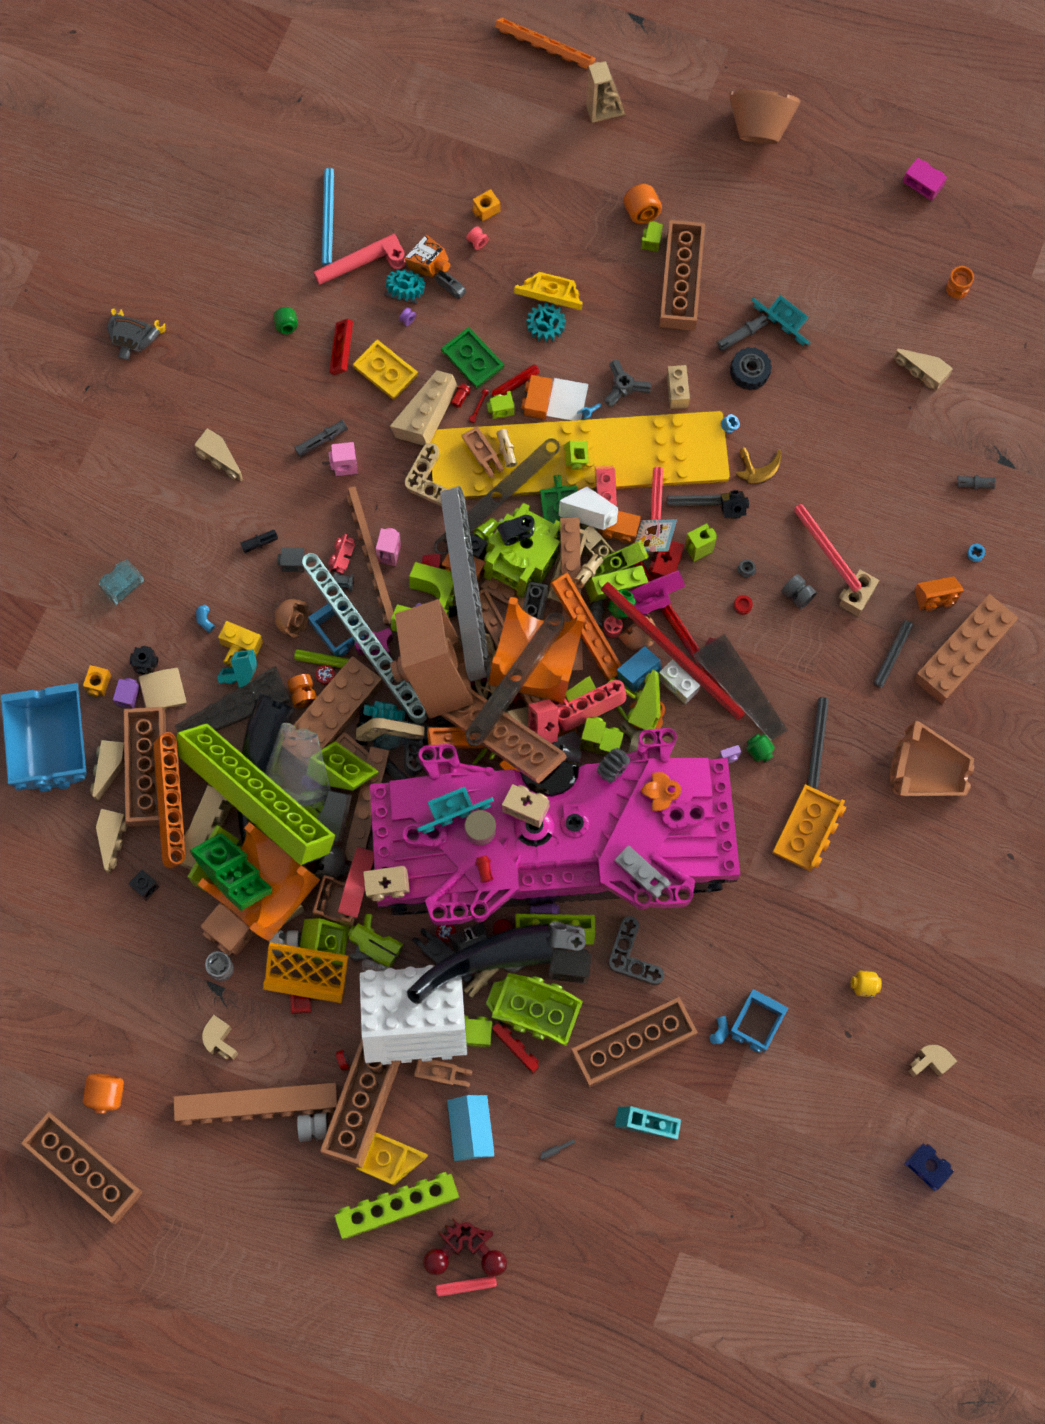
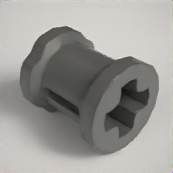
M335 572L334 580L340 588H347L349 591H353L354 574L339 575Z

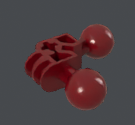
M452 1219L454 1223L452 1227L444 1226L447 1231L446 1233L441 1234L438 1232V1235L446 1244L441 1249H431L423 1258V1267L429 1274L441 1275L448 1268L449 1257L454 1253L460 1254L463 1251V1245H468V1251L473 1256L477 1253L482 1259L481 1266L487 1275L499 1276L507 1268V1258L501 1251L490 1250L485 1245L493 1237V1231L480 1230L468 1222H463L459 1225L454 1219ZM462 1229H470V1236L468 1237L465 1235L464 1237H461Z

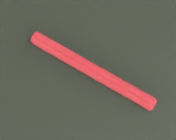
M802 504L794 508L796 515L853 592L862 588L861 583Z

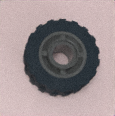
M755 347L743 348L735 354L732 360L730 375L737 386L748 390L758 389L767 382L772 369L771 360L761 349L759 350ZM750 366V367L754 368V370L751 371V370H749L747 367Z

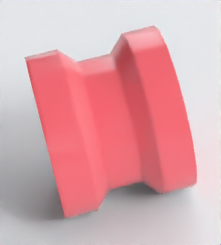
M475 227L467 234L466 240L472 242L473 247L479 250L488 242L489 237L482 233L480 227Z
M613 616L606 618L603 628L604 634L609 638H617L622 632V620Z

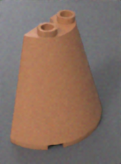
M912 722L904 731L906 736L902 740L899 739L893 754L890 768V784L894 785V788H892L893 793L899 796H966L971 787V784L968 782V776L972 775L974 771V758L921 722Z

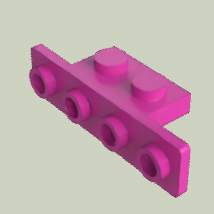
M677 570L628 591L635 598V607L643 615H646L653 610L661 609L671 604L668 594L684 588L685 583L680 572Z

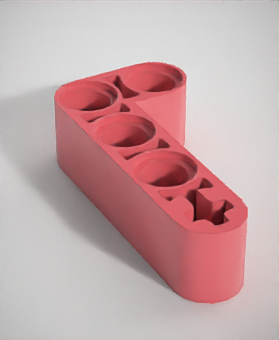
M613 680L570 702H567L566 699L564 703L552 702L558 706L560 711L558 717L559 728L568 731L585 723L587 717H597L623 704L627 696L623 682Z
M357 847L338 913L355 918L358 917L365 892L364 871H371L374 862V851Z

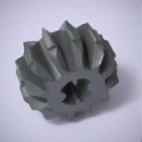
M619 748L612 749L599 763L597 773L603 780L609 783L614 782L628 768L630 758Z

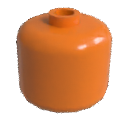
M638 184L629 189L624 195V206L634 223L647 224L660 215L662 210L661 201L654 188L649 184Z
M89 1074L86 1077L83 1104L88 1108L94 1109V1112L102 1114L119 1109L124 1080L113 1075Z

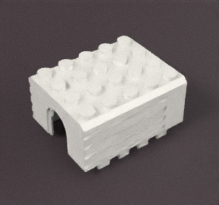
M434 965L422 968L407 967L406 969L396 970L388 968L384 971L367 970L360 972L361 1029L365 1063L381 1062V1065L391 1064V1061L401 1060L402 1063L412 1062V1059L432 1061V1058L442 1057V1060L452 1059V1056L467 1055L462 976L443 984L420 1004H415L408 998L407 990Z

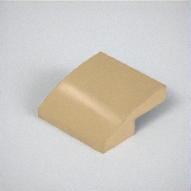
M178 668L161 670L138 677L145 708L163 707L165 711L166 708L186 705L187 701Z

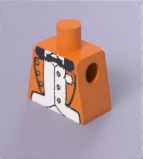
M425 235L404 258L409 270L429 277H434L439 270L447 272L450 268L449 258L445 249L428 235Z

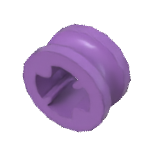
M406 308L401 313L399 321L404 322L405 326H409L414 321L416 313L411 312L410 308Z

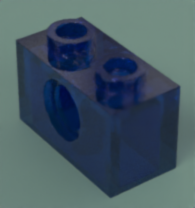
M923 1143L917 1147L904 1164L933 1191H937L954 1171L947 1160L944 1158L940 1159L935 1155L936 1151L933 1147ZM927 1160L934 1163L935 1168L933 1171H929L926 1168Z

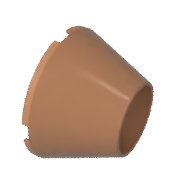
M738 89L735 94H733V91L729 93L739 138L752 143L777 144L800 105V99L786 94L785 98L779 96L778 92Z

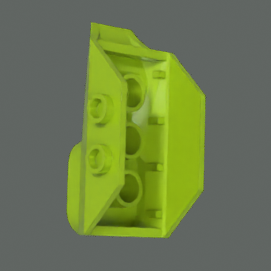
M508 973L505 979L493 983L486 1005L492 1012L491 1018L514 1026L513 1029L518 1032H531L534 1038L540 1040L546 1038L567 1046L583 1002L582 1000L562 990L563 987L558 984L551 983V985L543 983L544 980L537 976L530 978Z

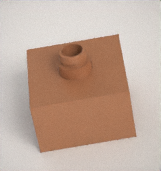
M439 599L396 613L400 656L398 660L390 663L396 682L405 680L411 683L429 718L474 704L470 680L466 672L463 646Z

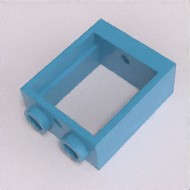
M326 604L308 617L309 624L334 656H344L349 652V648L355 645L356 641L351 637L335 648L319 626L335 615L331 606ZM343 605L339 610L345 611L348 607ZM353 620L350 623L352 626L358 624V621ZM362 635L360 640L364 639L366 635Z
M752 989L729 1034L732 1035L733 1040L749 1044V1048L753 1051L765 1053L788 1007ZM751 1002L778 1015L764 1044L737 1030Z

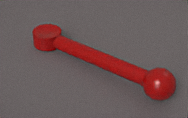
M487 389L482 390V396L473 415L469 417L471 423L476 422V415L485 396L489 394Z

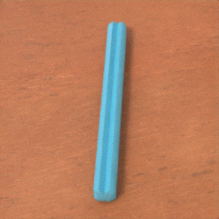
M332 168L324 170L323 266L332 263L334 170Z

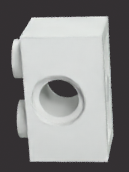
M673 659L659 672V681L685 705L698 693L700 684Z

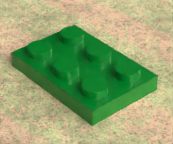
M470 327L466 328L441 348V352L476 389L504 369L503 362Z

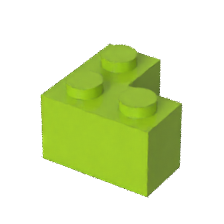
M587 717L580 749L606 756L612 749H620L624 732L615 727L605 728L606 722L599 717Z

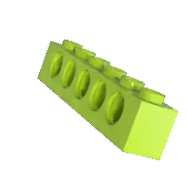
M447 1172L435 1175V1180L428 1182L427 1179L416 1182L415 1187L408 1188V1186L396 1189L397 1193L389 1195L387 1192L378 1195V1200L372 1202L369 1199L357 1203L358 1207L350 1209L349 1206L339 1209L335 1219L342 1239L351 1238L458 1200L459 1195L452 1174L447 1175ZM433 1186L441 1188V1194L437 1197L430 1195V1189ZM415 1192L422 1195V1200L417 1204L412 1203L410 1200L411 1195ZM395 1199L402 1201V1208L397 1211L391 1208V1203ZM376 1206H380L383 1209L380 1217L372 1216V1209ZM356 1213L363 1215V1221L360 1224L352 1222V1217Z

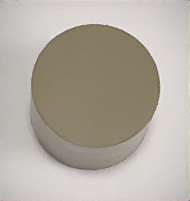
M477 810L467 817L465 833L468 840L475 845L481 846L490 843L494 839L496 822L489 812Z

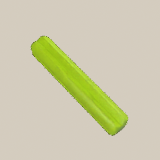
M299 649L294 654V658L297 661L329 665L340 669L349 660L348 658Z

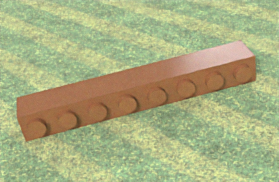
M327 1083L174 1096V1121L180 1123V1126H191L192 1122L200 1121V1124H212L213 1120L220 1119L221 1123L233 1122V1118H241V1121H250L256 1116H261V1119H272L273 1115L279 1114L283 1118L293 1117L294 1113L314 1115L315 1111L332 1114L338 1104L337 1084Z

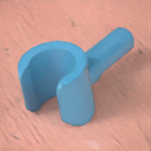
M598 403L591 408L584 407L577 414L581 412L584 416L581 420H585L591 416L593 411L600 408L601 404Z

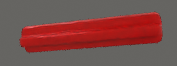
M533 364L492 390V396H504L507 394V391H513L530 380L531 375H538L540 373L539 368L536 364Z

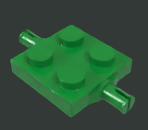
M561 475L553 476L554 487L540 490L543 518L553 524L556 520L560 522V518H562L559 516L560 500L578 491L577 486H562Z

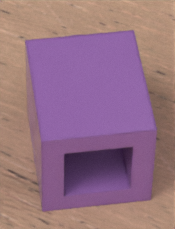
M125 678V680L119 679L113 697L114 704L119 707L134 709L140 692L138 683L130 678Z

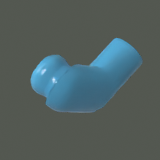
M207 605L199 606L196 610L197 623L208 633H211L215 625L207 619L210 609Z
M726 1016L716 1018L718 1030L715 1034L710 1035V1042L714 1045L723 1043L729 1035Z

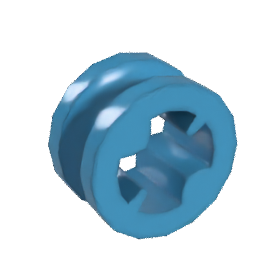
M730 414L721 420V427L727 433H732L739 428L740 423L735 415Z
M980 544L971 545L967 551L968 558L973 562H979L985 555V549ZM973 549L981 552L978 555L979 557L976 554L972 555Z

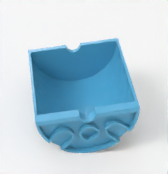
M78 683L47 687L40 691L28 690L1 695L8 784L15 787V790L39 789L40 792H49L51 788L68 789L71 784L85 780L87 772Z

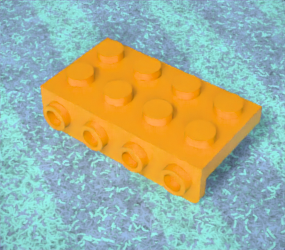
M805 784L772 854L809 872L814 867L818 868L822 860L819 857L822 850L826 851L830 840H827L830 833L834 834L838 823H835L837 817H842L846 807L843 806L845 800L841 799L839 801Z

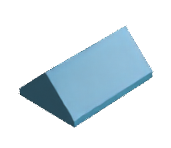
M467 1095L447 1100L454 1162L494 1157L487 1095Z

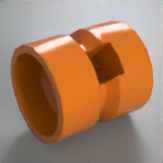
M958 266L952 270L946 285V291L951 297L961 299L968 294L974 280L972 270L965 266Z
M297 675L287 681L289 692L293 693L291 699L294 708L309 707L317 698L315 690L312 689L314 685L311 675Z

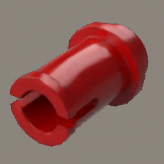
M465 384L457 386V392L450 403L456 408H461L466 396L470 395V387Z
M488 856L476 858L475 865L478 866L481 883L494 880L489 864L491 859H488Z

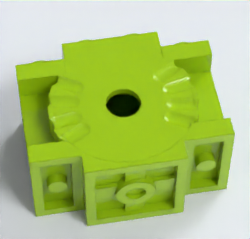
M525 503L520 508H516L512 516L507 513L504 519L501 518L497 526L504 521L512 520L522 515H530L535 521L533 536L506 546L498 530H496L495 534L491 533L487 540L489 544L486 552L488 553L485 556L484 561L486 563L483 567L485 570L484 578L499 580L517 590V595L522 598L526 595L529 581L542 584L557 560L560 546V522L556 520L553 524L530 512V506Z

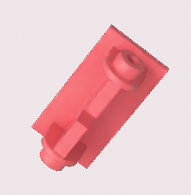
M347 534L340 538L338 537L335 542V553L331 555L328 565H330L329 572L336 569L338 574L343 575L347 570L350 559L345 558L344 554L351 557L355 547V540L352 538L346 539Z

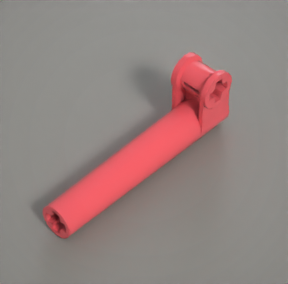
M391 234L314 271L313 274L317 283L321 285L383 256L386 257L393 269L400 270L406 265L405 253L397 236Z

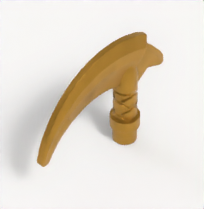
M746 448L739 450L746 470L744 472L737 471L736 475L747 480L749 484L768 480L779 468L781 450L777 451L771 463L761 468L753 467L750 454Z

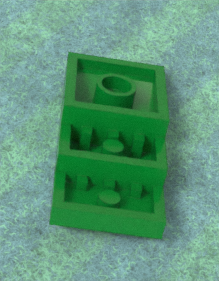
M219 833L190 849V853L205 874L240 911L272 893V887L259 877L260 871L247 861V854L223 833Z

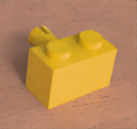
M228 621L225 622L218 637L221 645L230 648L223 660V663L226 665L230 664V667H232L231 659L235 652L253 649L256 657L263 644L260 634Z

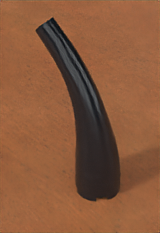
M260 694L247 724L242 754L265 774L271 758L279 745L278 742L282 739L295 709L283 702L280 703L274 700L272 697ZM238 810V823L243 846L246 838L245 826L250 822L256 828L258 827Z
M536 924L510 929L455 952L424 973L407 990L408 998L411 1002L420 1004L443 984L469 973L497 968L541 965L552 962V947H550L548 938L551 935L548 925Z

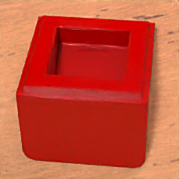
M441 554L423 555L422 564L440 568Z

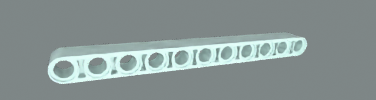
M314 553L306 554L302 559V563L310 579L411 720L417 724L423 723L427 719L428 714L414 689L405 680L397 686L392 685L395 678L391 667L385 671L381 668L385 664L390 665L393 660L319 557ZM310 562H316L315 566L308 567ZM322 576L327 577L323 582L318 581ZM331 591H337L335 596L328 595ZM343 605L348 606V608L345 611L339 610V608ZM353 620L359 621L355 626L349 625ZM362 635H369L367 640H360ZM377 649L380 651L378 655H371L373 650ZM406 694L412 695V698L408 701L403 700V696ZM417 709L423 710V713L419 716L413 714Z

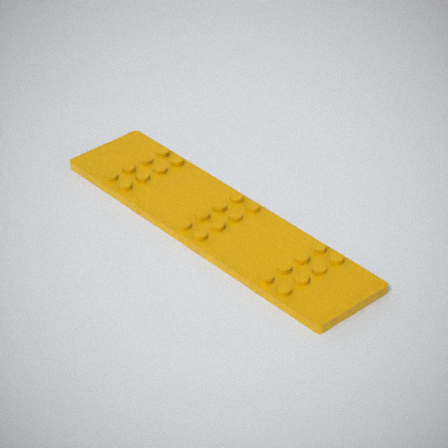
M721 411L481 426L478 428L497 454V458L504 469L499 472L493 461L487 463L493 471L491 478L488 477L483 467L479 465L462 439L464 433L475 427L437 429L430 442L437 445L440 454L432 469V479L434 483L447 489L460 486L465 499L540 494V490L554 487V475H561L562 486H577L578 491L589 487L595 491L594 466L609 465L615 467L616 489L652 487L654 467L663 468L662 486L727 482L730 474L725 430L721 427L723 413ZM501 429L508 430L510 442L514 446L513 452L517 465L511 468L505 466L503 454L499 450L500 444L496 432ZM569 441H587L589 463L580 470H572L571 466H566L563 445Z

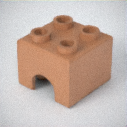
M323 875L312 912L314 918H321L347 927L354 925L355 917L338 913L346 883L334 879V877Z
M222 903L218 904L201 925V928L204 930L202 934L213 943L217 941L219 943L217 947L229 956L232 953L238 955L255 935L243 920Z

